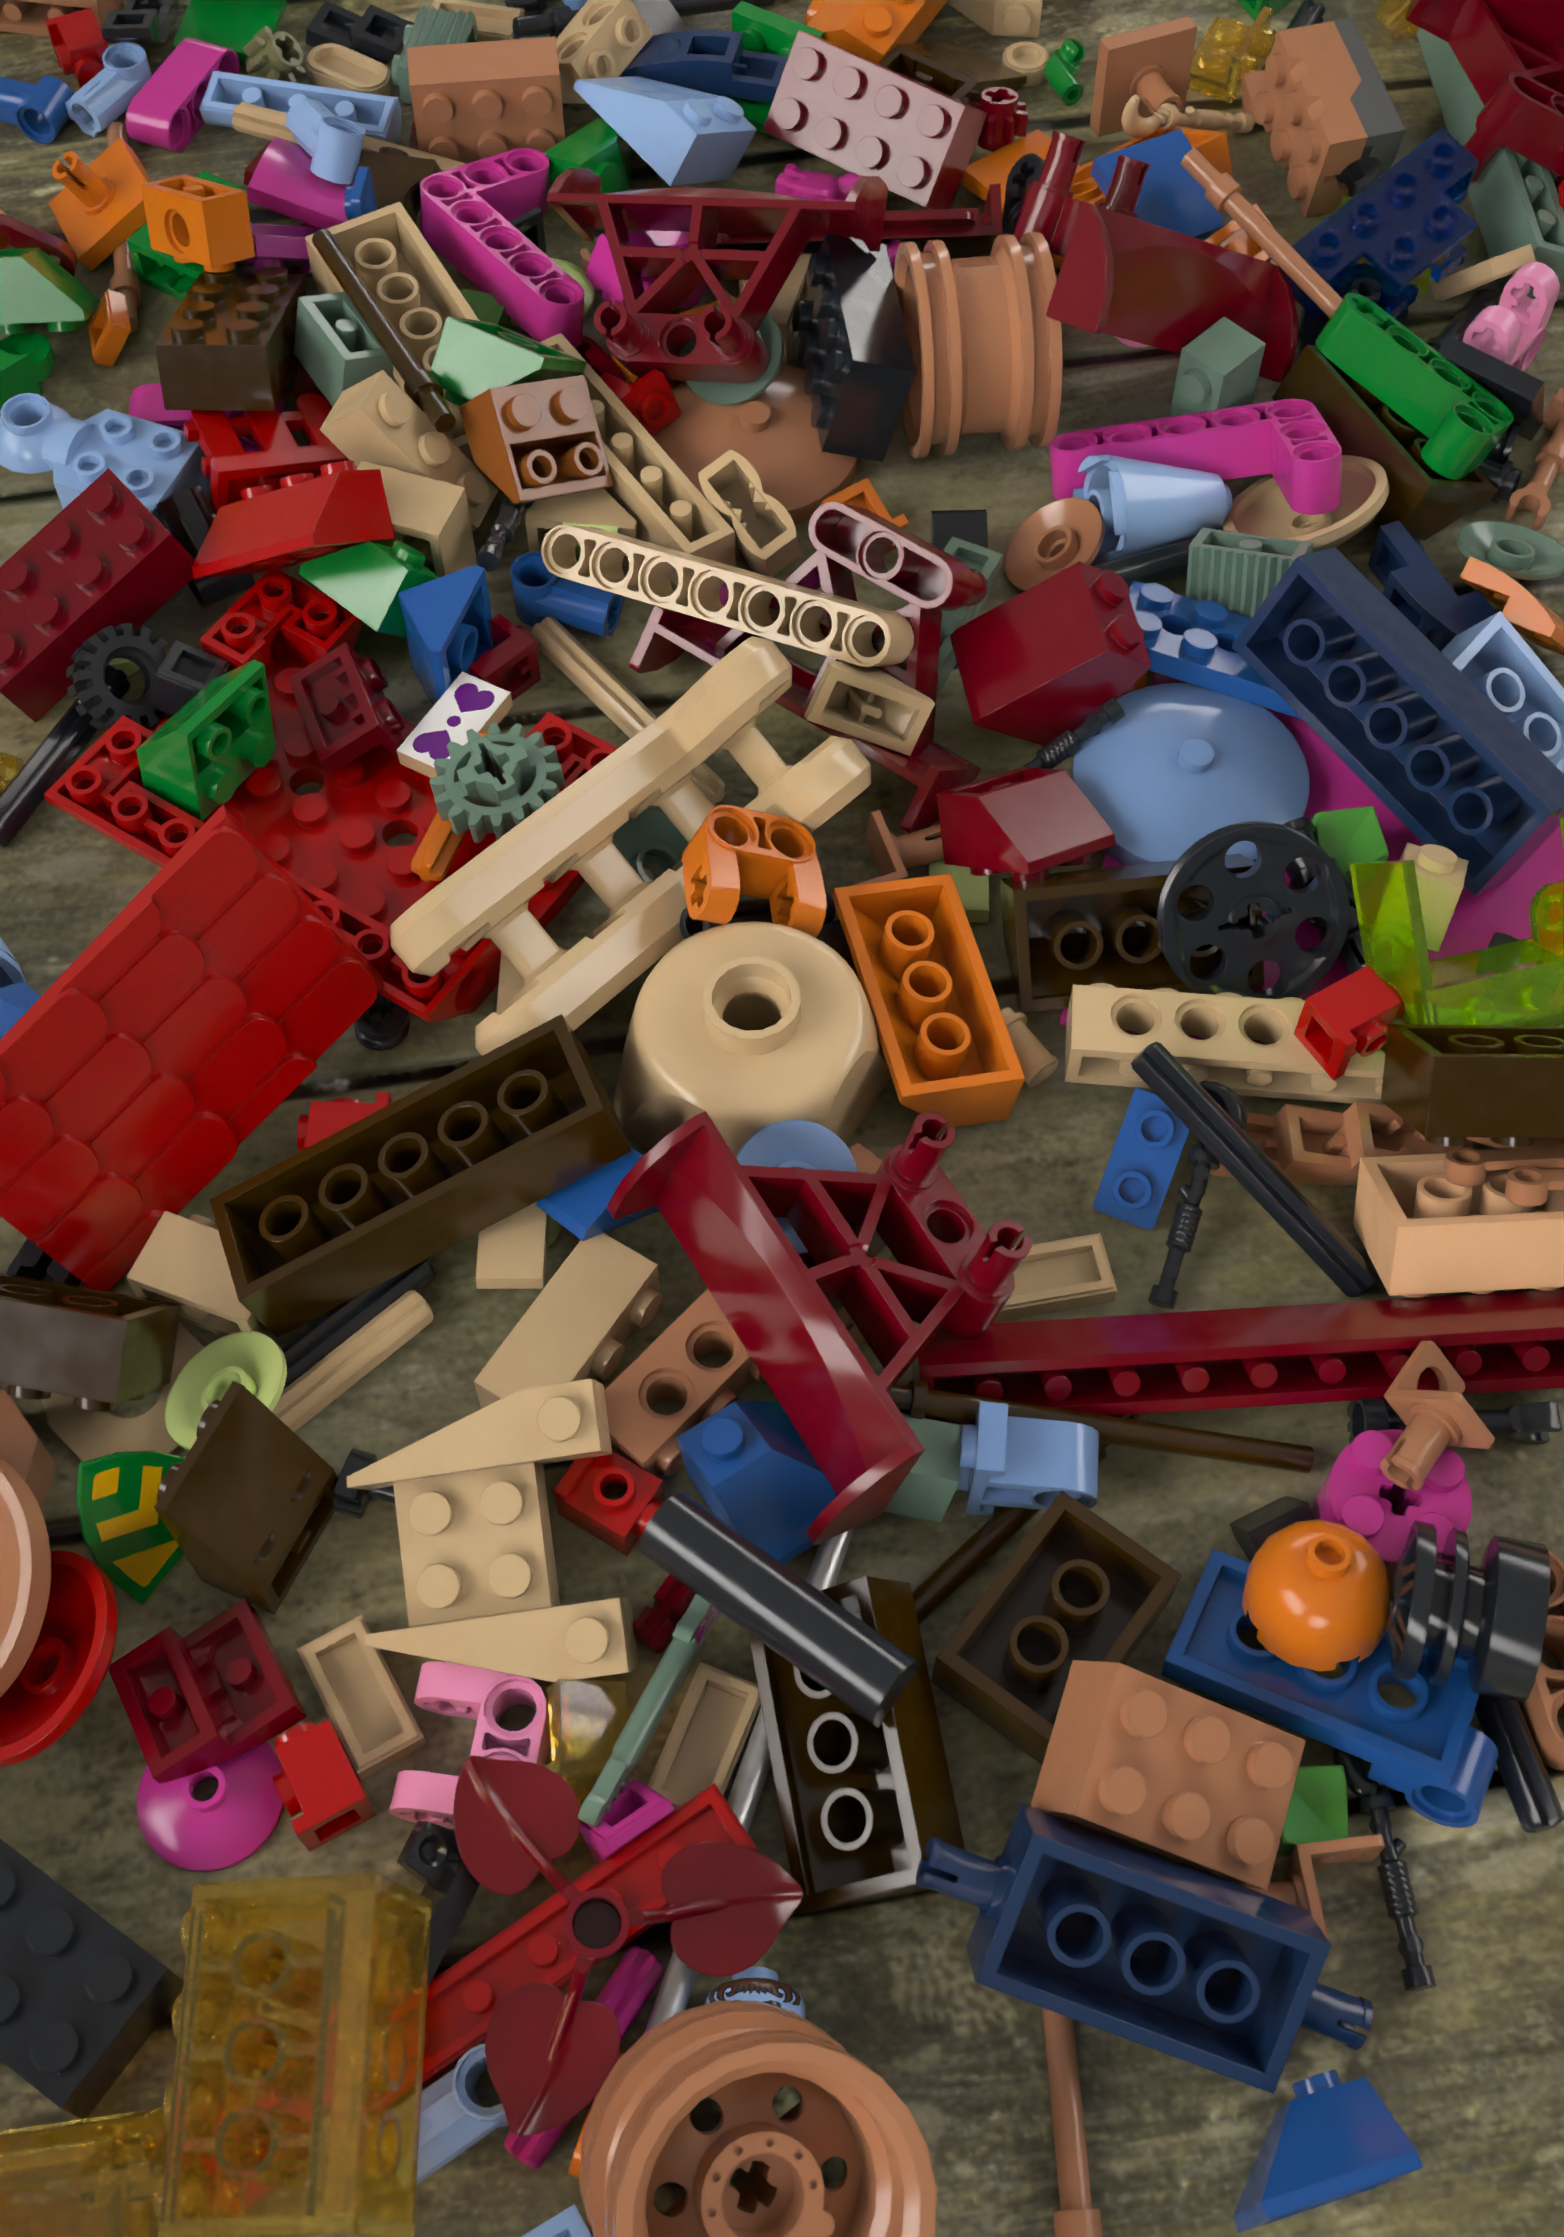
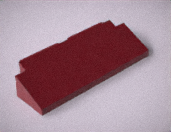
M990 184L982 215H979V208L885 211L882 239L1002 235L1000 184ZM718 233L716 244L770 243L774 235ZM811 236L809 241H823L824 236Z

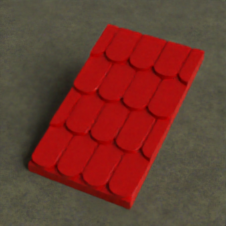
M224 805L207 820L0 1039V1216L29 1240L37 1243L39 1248L76 1278L79 1277L90 1289L109 1291L133 1267L163 1213L168 1211L177 1215L234 1158L237 1147L318 1067L316 1060L374 1003L377 998V992L384 986L382 977L375 967Z

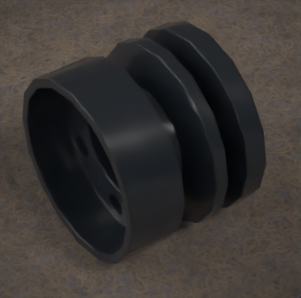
M1414 1521L1410 1528L1405 1548L1395 1563L1391 1580L1386 1631L1389 1635L1391 1648L1390 1670L1392 1677L1412 1680L1416 1676L1423 1648L1428 1649V1678L1430 1684L1443 1686L1451 1674L1457 1655L1467 1656L1468 1678L1473 1693L1524 1702L1528 1699L1535 1683L1546 1631L1550 1595V1561L1547 1547L1541 1543L1494 1535L1485 1549L1479 1567L1470 1565L1469 1543L1465 1530L1452 1528L1448 1533L1441 1559H1436L1437 1530L1435 1525Z

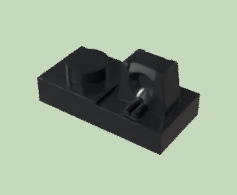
M418 1821L406 1841L397 1863L425 1886L420 1896H415L411 1905L405 1904L392 1919L383 1941L384 1947L388 1950L379 1967L403 1981L429 1986L480 1883L471 1875L461 1858L455 1830L452 1831L429 1821Z

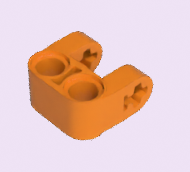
M732 805L713 807L682 853L684 890L689 916L694 920L720 925L727 924L732 919L737 909L740 894L769 900L773 923L798 929L816 938L825 920L827 901L822 871L816 854V843L812 834L802 824L787 817Z

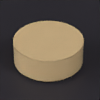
M1022 41L1014 43L1004 50L1002 65L1026 75L1027 83L1022 87H1031L1042 83L1046 79L1044 69L1050 56L1041 45Z

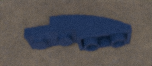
M724 30L666 32L653 35L619 77L640 76L717 96L748 99L757 103H772L789 56L743 50V32Z
M1399 520L1380 526L1368 567L1384 586L1383 595L1440 652L1456 635L1498 612L1489 605L1478 590L1458 597L1452 583L1441 575L1426 556L1421 543L1412 538Z

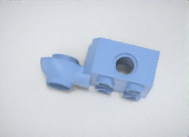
M34 393L18 394L7 400L1 408L0 465L13 472L25 474L52 470L53 483L63 509L108 468L164 527L165 525L156 510L158 503L176 492L199 485L207 499L210 496V477H205L201 470V457L206 456L198 441L187 442L182 430L110 409H106L82 421L72 418L64 409L48 402L45 397Z

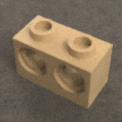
M588 0L557 37L556 44L563 104L587 103L573 89L576 80L619 77L652 37V32L632 0Z

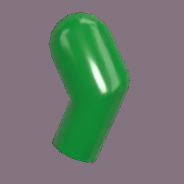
M1073 38L1063 41L1061 48L1054 51L1044 69L1047 82L1061 101L1068 106L1078 102L1083 95V87L1075 76L1081 68L1080 61L1086 55L1085 47Z

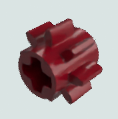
M1006 87L987 88L981 93V103H969V105L988 113L978 138V145L982 149L994 152L1008 144H1013L1015 136L1026 137L1028 124L1027 103L1018 102V94L1014 90Z

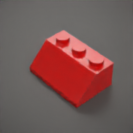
M341 461L321 466L322 476L314 478L313 473L296 474L279 479L281 489L275 490L274 485H264L240 491L242 501L219 508L191 567L194 579L267 572L271 567L282 570L366 541L381 543L395 539L380 469L356 470L354 461Z

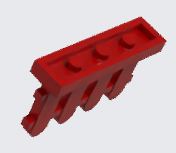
M305 393L297 398L296 411L280 413L276 406L274 411H244V416L227 418L223 410H191V422H184L183 434L187 442L198 441L206 456L201 457V470L205 477H210V505L215 515L220 507L242 501L240 491L244 489L274 485L275 490L281 489L279 480L281 478L303 473H313L314 478L322 476L321 466L335 462L350 461L319 430L333 408L325 397L315 393ZM303 430L311 445L298 447L290 431ZM252 436L259 451L245 452L237 437Z

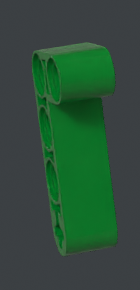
M1347 293L1315 341L1318 350L1328 360L1429 438L1420 451L1421 457L1432 470L1448 479H1461L1479 467L1514 420L1513 413L1503 402L1381 307L1360 294Z

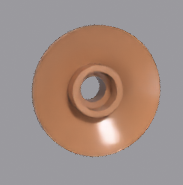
M1072 497L1056 500L1034 512L1017 529L1008 545L1004 566L1010 582L1018 590L1024 592L1079 561L1090 565L1097 556L1104 539L1105 524L1100 511L1090 501Z

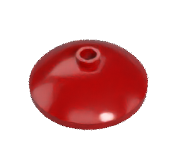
M66 1550L50 1551V1594L40 1634L22 1671L0 1698V1767L28 1760L64 1736L91 1705L110 1667L117 1638V1604L115 1593L108 1576L102 1568L77 1553Z

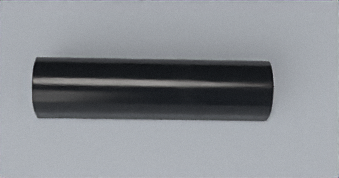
M683 1492L674 1494L660 1506L642 1534L639 1550L643 1555L876 1727L880 1726L922 1665Z

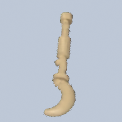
M1136 94L1127 102L1121 119L1125 133L1134 138L1147 137L1159 128L1170 131L1175 126H1189L1192 129L1210 131L1227 128L1229 131L1234 130L1236 133H1249L1254 127V117L1250 113L1238 112L1235 116L1231 113L1223 115L1220 111L1194 109L1192 106L1186 107L1185 113H1180L1175 105L1169 103L1161 105L1152 116L1143 118L1138 113L1140 97Z

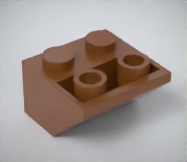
M585 375L489 388L459 407L474 463L514 504L605 489L614 485Z

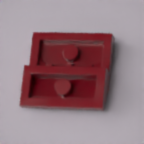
M245 1598L184 1638L171 1626L167 1627L110 1664L108 1669L151 1775L159 1784L198 1773L235 1758L281 1734L307 1717L257 1610Z

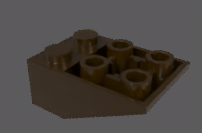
M950 40L897 45L878 62L967 104L970 102L981 103V93L987 88L1006 87L1017 92L1027 83L1026 75Z
M233 1381L222 1400L213 1401L204 1411L197 1427V1440L183 1462L173 1464L164 1475L157 1492L158 1502L154 1508L203 1582L241 1600L245 1598L251 1605L275 1615L335 1512L333 1506L335 1496L333 1491L338 1477L334 1469L244 1385Z

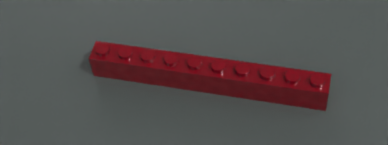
M1564 1289L992 1323L987 1332L973 1339L956 1337L941 1327L912 1363V1379L926 1381L928 1389L1107 1416L1357 1401L1360 1398L1385 1399L1384 1394L1421 1341H1433L1464 1381L1465 1390L1462 1394L1564 1388ZM1430 1367L1420 1374L1417 1390L1439 1391L1438 1377ZM924 1417L925 1419H931V1420H936V1421H941V1422H946V1423H952V1424H957V1425H962V1424L967 1425V1424H971V1423L951 1421V1420H945V1419Z

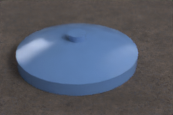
M1191 683L1158 684L1144 687L1119 697L1116 701L1123 709L1125 717L1114 725L1109 722L1103 726L1099 734L1091 735L1081 743V749L1077 750L1074 754L1071 771L1072 780L1115 833L1116 845L1103 850L1124 865L1178 860L1199 839L1231 824L1264 821L1283 825L1288 821L1304 816L1309 797L1310 779L1305 757L1291 732L1279 719L1262 706ZM1239 841L1228 849L1226 855L1241 854L1256 862L1257 848L1252 842Z

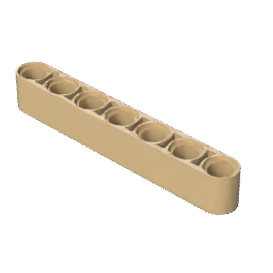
M558 525L545 535L542 543L541 555L544 565L552 574L558 577L858 666H894L902 663L910 655L913 648L914 633L912 627L905 617L895 612L601 528ZM577 542H579L581 548V555L578 562L576 561L575 557V547L577 545ZM625 555H627L629 560V571L626 577L622 570V562ZM674 568L678 574V586L675 591L672 590L670 584V576ZM725 582L728 587L729 597L726 605L723 607L719 598V591L721 585ZM774 596L778 599L780 605V613L775 622L771 619L769 613V604ZM827 610L832 620V629L825 638L820 629V619ZM877 625L882 628L885 635V644L879 654L874 650L871 642L872 633Z

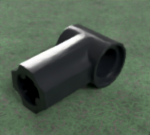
M200 485L176 492L156 506V510L166 529L194 560L216 516ZM252 574L193 578L188 585L202 608H205L254 585V578Z

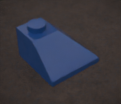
M734 1401L676 1437L688 1479L714 1515L782 1564H786L813 1546L806 1535V1531L821 1511L837 1495L778 1401Z
M1331 2070L1292 2084L1297 2099L1289 2101L1276 2110L1234 2212L1233 2219L1238 2233L1386 2185L1423 2168L1417 2150L1365 2076L1341 2084L1337 2071Z

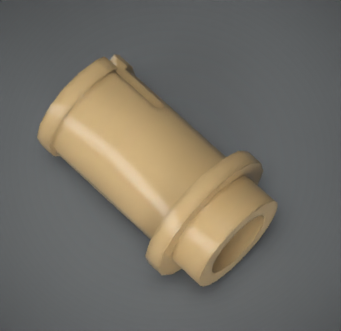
M1006 1007L1001 1010L1022 1068L1025 1084L1029 1088H1033L1045 1081L1056 1070L1059 1060L1052 1056L1026 1026L1028 1018L1022 1012L1015 1013L1010 1007Z

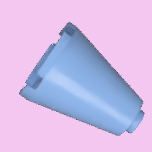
M1107 454L1087 456L1080 464L1078 473H1086L1084 487L1074 489L1073 497L1082 498L1094 504L1104 520V539L1097 556L1090 564L1093 567L1102 562L1195 537L1202 528L1219 529L1225 517L1229 516L1232 508L1230 488L1224 484L1218 474Z

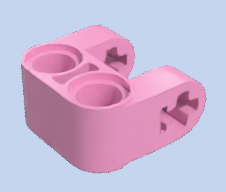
M1527 262L1522 265L1505 285L1499 304L1488 306L1479 313L1465 331L1462 342L1524 372L1533 361L1545 338L1546 326L1559 294L1560 284L1558 276L1550 267L1540 262ZM1530 285L1534 287L1533 295L1536 297L1535 299L1526 296L1530 291Z
M431 1661L422 1664L414 1703L418 1707L436 1714L477 1720L470 1756L476 1755L498 1760L532 1762L546 1767L552 1737V1716L543 1690L534 1680L524 1676L451 1662ZM525 1704L536 1710L533 1721L520 1731H508L499 1726L502 1714L514 1705ZM416 1770L398 1772L389 1813L414 1823L429 1821L445 1828L454 1829V1796L459 1776Z

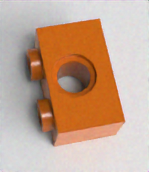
M186 174L141 184L152 250L172 255L174 261L178 263L201 264L205 271L212 273L231 271L236 268V261L255 257L246 191Z

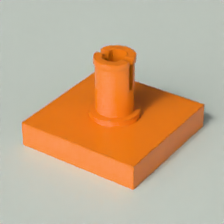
M121 137L89 166L74 151H68L62 156L71 166L68 168L58 159L52 167V176L58 182H61L65 188L49 201L48 205L74 250L77 259L90 271H93L117 247L147 222L141 184L152 181L134 150Z

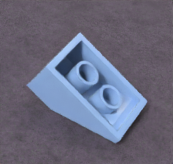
M640 76L577 79L573 86V89L669 186L730 180L757 130L743 116L744 112L740 105L725 96H717Z
M1501 611L1456 635L1441 653L1564 774V688Z

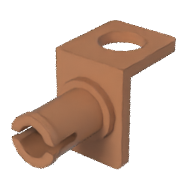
M880 810L870 812L866 842L881 876L854 885L908 879L906 871L944 860L940 822L935 823L933 826L895 837L889 832Z
M1421 1341L1384 1394V1398L1405 1423L1406 1428L1388 1455H1385L1381 1460L1380 1469L1390 1481L1406 1490L1413 1488L1415 1491H1419L1422 1488L1425 1478L1446 1447L1489 1449L1495 1441L1492 1433L1462 1396L1465 1390L1464 1381L1433 1341ZM1430 1367L1436 1373L1439 1381V1391L1417 1390L1419 1376L1426 1368Z
M1381 1834L1298 1844L1287 1860L1290 1871L1287 1881L1269 1883L1268 1890L1248 1886L1243 1887L1307 1910L1328 1939L1313 1869L1373 1861L1385 1847Z

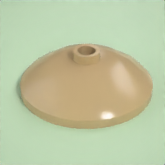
M1342 455L1341 505L1332 512L1317 515L1301 514L1291 509L1272 474H1268L1248 486L1232 500L1231 512L1228 517H1225L1223 529L1224 531L1313 542L1312 553L1333 547L1336 548L1365 528L1385 504L1389 494L1386 472L1380 464L1371 459Z

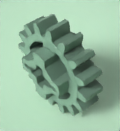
M491 723L488 735L481 737L473 729L467 730L468 743L462 746L450 741L446 745L450 759H435L433 764L437 776L430 779L434 801L441 820H449L452 831L456 835L470 828L473 841L476 843H480L487 833H495L498 840L559 794V789L565 787L561 764H559L554 745L545 746L542 733L539 731L525 738L521 724H515L508 734L501 733L497 723Z

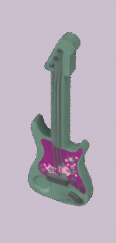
M696 1594L689 1608L675 1628L674 1637L617 1739L612 1755L580 1809L578 1819L593 1827H597L606 1812H610L612 1803L619 1798V1792L621 1789H625L628 1775L641 1759L676 1692L683 1686L704 1641L722 1612Z

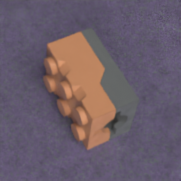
M1353 18L1278 31L1271 55H1268L1265 62V76L1260 92L1256 94L1254 99V114L1257 122L1260 125L1263 124L1266 133L1271 134L1270 148L1274 160L1279 161L1282 169L1288 171L1287 187L1290 196L1297 200L1304 218L1378 204L1406 129Z

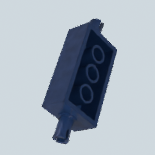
M1022 1803L1002 1855L996 1857L994 1861L944 1843L941 1839L934 1836L929 1839L925 1846V1853L930 1854L929 1859L921 1856L916 1875V1886L923 1889L929 1888L979 1907L978 1917L966 1945L975 1982L1273 2094L1299 2027L1343 2043L1353 2050L1360 2049L1367 2039L1364 2034L1355 2031V2025L1370 2031L1373 2018L1371 2001L1361 1996L1355 1997L1317 1982L1331 1944L1307 1910Z

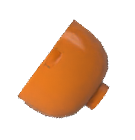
M1320 1519L1301 1521L1268 1536L1249 1564L1241 1605L1245 1618L1249 1613L1251 1622L1258 1629L1256 1638L1267 1651L1292 1666L1319 1672L1337 1669L1338 1662L1351 1661L1360 1656L1358 1660L1360 1662L1371 1656L1386 1631L1391 1580L1383 1559L1361 1534L1343 1524Z

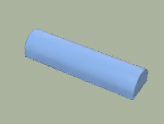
M220 71L212 72L199 108L206 124L233 128L234 107L241 102L288 114L290 108L296 107L303 98L319 100L336 117L359 124L365 129V136L398 145L402 129V113L397 97Z

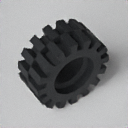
M122 623L113 628V625L103 628L82 642L83 645L74 651L70 658L74 660V664L67 668L66 678L73 679V685L69 686L67 690L70 698L78 696L81 702L80 705L75 707L77 712L81 716L88 712L93 717L89 724L97 729L105 725L109 727V730L124 715L148 729L159 723L160 718L164 719L170 715L152 707L149 702L155 674L167 656L163 648L168 642L162 636L153 640L149 637L151 629L141 626L137 630H132V623ZM124 658L130 660L142 671L145 679V688L138 700H121L115 697L107 688L104 673L107 664L112 659Z

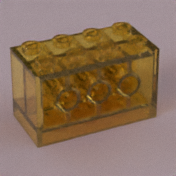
M377 1872L199 1882L193 1884L192 1904L184 1915L181 1927V1942L186 1954L183 1991L176 1998L172 2014L173 2032L178 2041L174 2078L166 2088L163 2102L164 2121L169 2129L165 2168L157 2178L154 2190V2209L159 2220L158 2237H414L432 1900Z

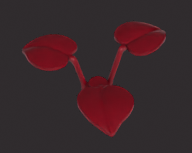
M473 1755L468 1757L462 1765L456 1785L453 1807L457 1846L465 1866L477 1882L488 1890L505 1896L515 1895L525 1890L540 1871L569 1903L564 1917V1931L569 1945L579 1954L566 1996L557 1987L548 1983L535 1982L526 1984L502 1999L488 2023L485 2036V2056L488 2072L503 2105L510 2130L515 2135L523 2137L550 2130L578 2114L596 2097L616 2064L620 2052L621 2038L619 2023L615 2014L601 2003L580 2001L593 1960H601L614 1955L623 1946L629 1932V1927L672 1921L670 1931L671 1945L677 1957L686 1966L705 1976H732L754 1965L769 1950L790 1915L800 1904L803 1898V1891L789 1873L761 1853L733 1843L706 1841L693 1844L679 1851L666 1863L662 1872L661 1883L664 1896L670 1905L668 1907L627 1910L624 1902L611 1891L590 1889L581 1893L551 1862L566 1855L574 1846L579 1835L580 1820L578 1819L580 1806L570 1785L556 1772L532 1762L498 1760Z

